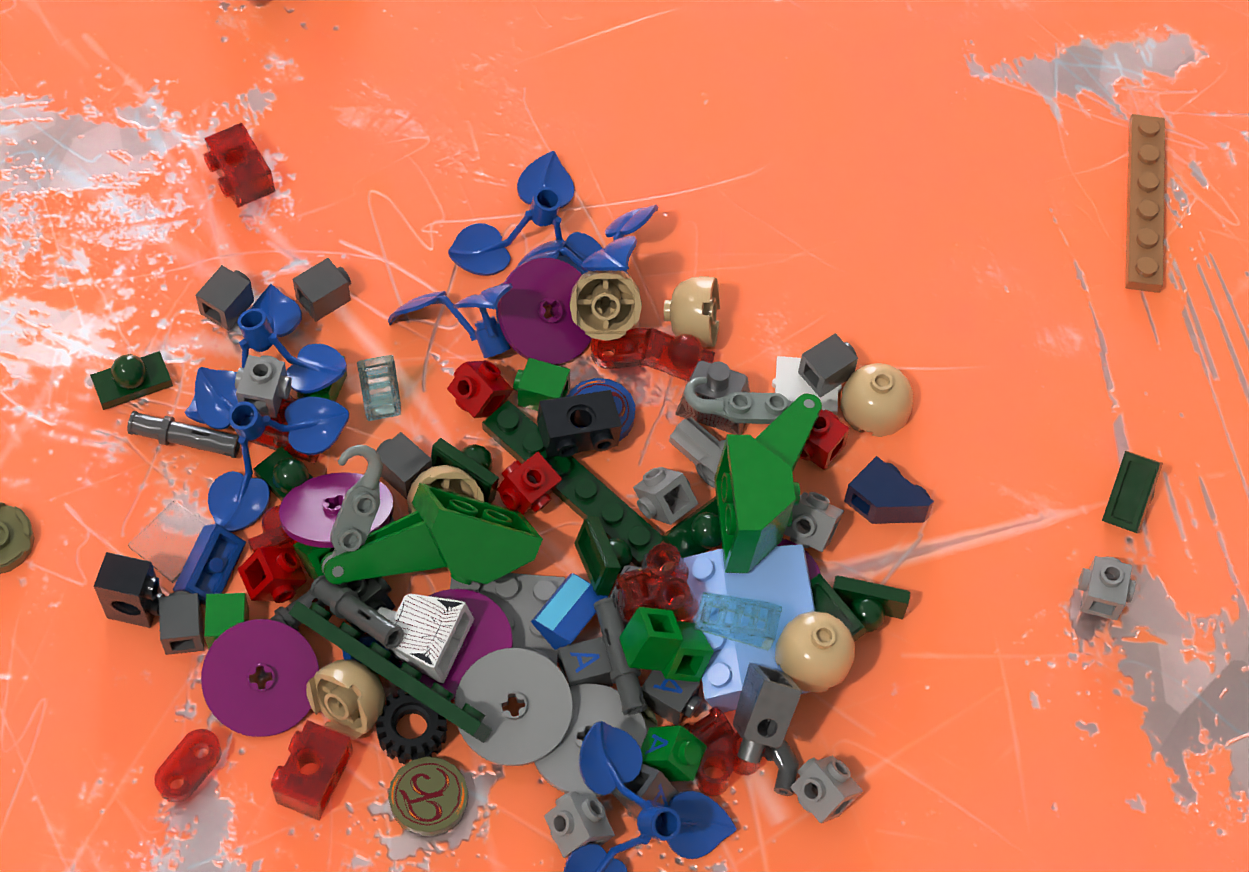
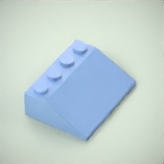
M803 545L776 546L749 573H725L722 549L684 558L693 623L698 624L714 651L702 676V685L705 700L717 714L736 710L749 662L783 672L780 664L777 666L775 660V645L784 627L799 614L816 611ZM802 690L801 694L809 693V691Z

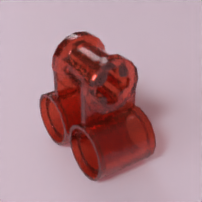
M662 543L654 546L646 558L647 568L627 572L616 579V589L622 593L625 604L623 609L624 618L630 621L638 607L672 610L676 621L683 622L692 620L698 612V600L686 582L689 576V569L678 549L672 544ZM675 562L671 569L661 571V568L666 563ZM685 596L681 603L670 605L675 597Z
M714 706L711 708L709 715L693 725L687 723L683 726L707 746L695 775L696 785L702 793L709 796L723 794L729 787L733 771L739 775H751L760 768L764 752L759 764L739 758L737 756V749L740 748L743 738H741L738 732L735 733L729 720L718 707ZM709 767H716L724 775L720 778H711L704 770Z

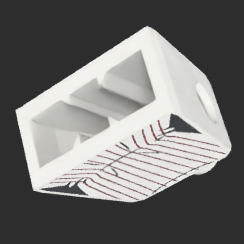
M408 594L404 596L397 612L384 607L379 608L378 612L404 630V637L401 643L394 649H388L393 654L392 656L444 684L474 621V617L466 603L458 600Z

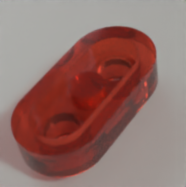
M649 328L629 329L621 338L607 341L593 338L591 342V358L597 366L604 369L651 365L660 358L662 351L660 335ZM640 348H646L649 350V352L642 353L638 350ZM606 351H611L614 354L608 356L604 355L603 353Z
M196 729L189 732L158 768L154 782L159 795L164 800L171 803L187 800L218 764L222 755V749L219 739L213 732L207 729ZM205 748L209 750L205 757L198 758L195 756L199 749ZM176 779L184 781L180 788L173 789L170 787V784Z

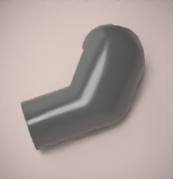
M785 740L780 748L765 746L763 757H766L768 761H774L778 767L774 791L783 796H792L793 790L790 787L796 781L799 769L797 757Z

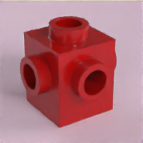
M486 360L467 361L461 364L454 372V379L447 387V390L456 398V404L462 410L470 413L473 418L489 417L505 403L514 389L500 375V369L495 364Z
M821 409L818 420L811 431L800 458L806 461L810 460L825 470L845 447L850 428L840 422L838 417L831 411Z
M537 452L522 464L519 460H516L501 473L504 480L496 490L500 493L503 503L509 509L521 512L522 515L531 509L537 513L552 500L549 495L562 481V478L544 457Z
M274 546L259 547L237 569L251 601L286 602L292 599L296 594L295 591L307 581L300 565V560L293 549L275 548Z

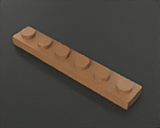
M1132 114L1129 120L1125 289L1160 293L1163 287L1165 118Z

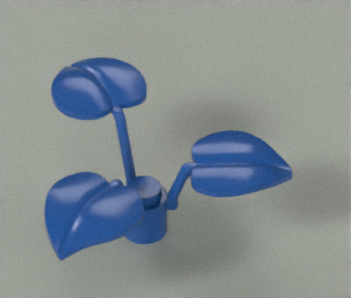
M555 151L537 158L521 173L517 182V193L520 199L530 204L531 207L530 210L525 212L523 219L508 238L502 241L500 232L491 225L485 223L469 225L457 235L454 243L448 250L449 257L463 270L476 275L489 276L500 273L510 263V254L505 247L514 241L530 220L541 227L554 225L556 240L562 239L564 241L560 226L562 219L558 216L559 209L571 202L574 195V184L570 175L560 163ZM581 232L570 234L563 246L567 247L581 261L603 249L595 239ZM558 256V260L570 264L575 269H577L582 275L585 274V272L582 269H580L567 256Z
M655 204L634 209L613 220L604 232L606 237H613V241L605 246V248L588 256L584 261H581L567 247H563L565 242L560 239L537 246L521 259L516 268L525 262L537 258L557 259L558 256H567L585 273L588 271H624L628 274L629 258L636 247L637 239L635 236L624 237V235L631 234L641 228L652 217L654 212L658 211L659 207Z
M503 282L498 286L482 291L479 295L468 296L455 304L446 296V291L424 294L396 309L389 316L388 323L391 326L399 315L422 309L431 304H444L469 333L471 341H478L483 357H493L511 348L500 327L498 302L513 286L511 283L504 284ZM477 307L480 309L483 319L474 323L476 330L473 329L457 308ZM486 308L496 309L497 321L495 316L489 317Z
M272 284L265 289L252 308L243 312L238 318L237 323L244 337L239 342L242 349V368L245 367L250 348L257 352H263L274 345L287 362L292 364L287 369V377L292 378L291 388L294 391L313 393L330 386L347 371V364L344 357L337 350L324 344L304 346L299 351L297 358L293 357L286 350L278 337L287 336L298 327L302 320V312L294 300L281 293ZM194 395L190 406L184 412L188 418L205 424L198 414Z
M200 367L197 372L194 389L198 414L202 421L211 428L223 430L230 425L239 435L238 442L241 445L245 466V476L239 472L231 471L222 474L212 483L208 493V506L215 523L230 532H236L255 523L265 513L269 505L270 489L268 484L262 479L251 478L253 470L248 448L249 440L259 438L263 434L265 426H270L281 432H289L288 441L297 452L305 455H316L328 450L340 436L349 420V412L346 408L326 398H300L287 406L285 419L288 425H283L272 420L268 415L262 416L255 405L250 402L242 401L238 403L237 389H235L237 372Z
M604 721L596 722L586 734L579 755V769L584 783L591 791L598 795H607L617 787L621 794L641 806L642 810L637 818V827L641 834L639 837L610 848L607 853L598 844H586L570 854L565 863L564 872H628L625 864L613 857L617 853L637 845L648 844L650 839L667 841L670 848L682 858L697 859L710 853L720 842L732 835L737 829L724 809L714 800L700 792L683 791L672 797L668 807L652 806L649 800H644L624 785V783L633 781L641 770L643 758L636 740L626 731L613 727Z

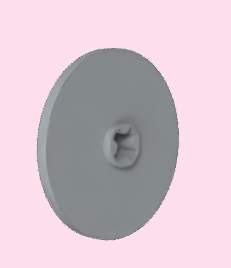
M522 648L497 650L477 660L462 677L456 691L454 703L461 709L465 703H468L486 715L482 723L493 730L484 743L458 727L459 732L467 745L476 754L485 760L504 766H523L539 761L549 755L564 739L573 713L571 690L561 670L545 656ZM516 697L518 703L525 704V707L519 709L518 716H511L509 710L503 711L502 707L509 704L508 698Z
M579 684L570 687L573 713L564 739L555 750L546 757L534 762L541 776L557 790L563 793L576 791L577 794H592L594 792L586 786L581 777L579 755L583 741L578 739H584L586 733L596 722L604 721L630 734L641 749L647 734V728L641 712L633 715L623 714L618 690L600 684Z

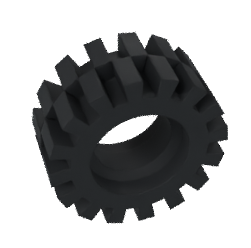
M402 689L397 690L398 697L396 698L392 694L387 696V704L383 707V714L376 721L379 744L383 751H387V756L392 760L396 756L399 763L406 765L407 759L415 760L422 757H432V752L438 754L442 750L441 743H445L447 739L446 718L410 694H405V691ZM407 714H418L427 722V728L421 736L407 739L397 732L396 726L398 721Z

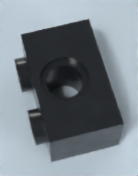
M611 390L539 401L537 424L547 458L555 456L570 457L576 453L591 450L606 451L618 446L622 425Z
M106 552L93 586L106 618L151 628L154 617L159 616V597L165 596V594H162L159 578L156 577L152 563Z

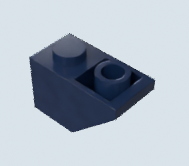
M877 456L848 484L844 499L845 503L872 524L924 523L929 518L934 503L925 489L910 483L893 464L885 463Z

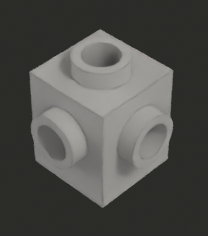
M248 355L245 367H240L237 371L235 389H237L238 403L242 401L252 403L261 415L276 418L282 398L287 399L291 391L292 378L287 377L285 362L279 361L275 357Z
M664 467L649 470L644 474L643 480L633 487L639 498L637 501L638 508L648 519L652 518L669 525L699 504L684 474Z
M803 492L800 495L799 504L793 506L791 527H786L784 534L790 537V541L803 545L804 548L812 547L823 552L831 543L844 510L829 504L830 500L822 494Z
M1095 556L1089 569L1082 568L1079 577L1078 590L1083 591L1080 612L1117 621L1126 602H1131L1134 595L1136 581L1130 579L1132 565L1122 563L1114 557Z
M833 755L817 760L815 757L808 760L799 768L797 773L800 777L790 787L798 796L800 805L806 811L812 813L820 824L839 817L863 792L851 777L848 767L842 761L835 759Z
M576 791L566 793L555 801L556 806L544 815L550 828L551 836L557 843L563 858H568L574 850L586 844L592 843L602 846L615 836L605 815L604 806L594 793L577 794Z

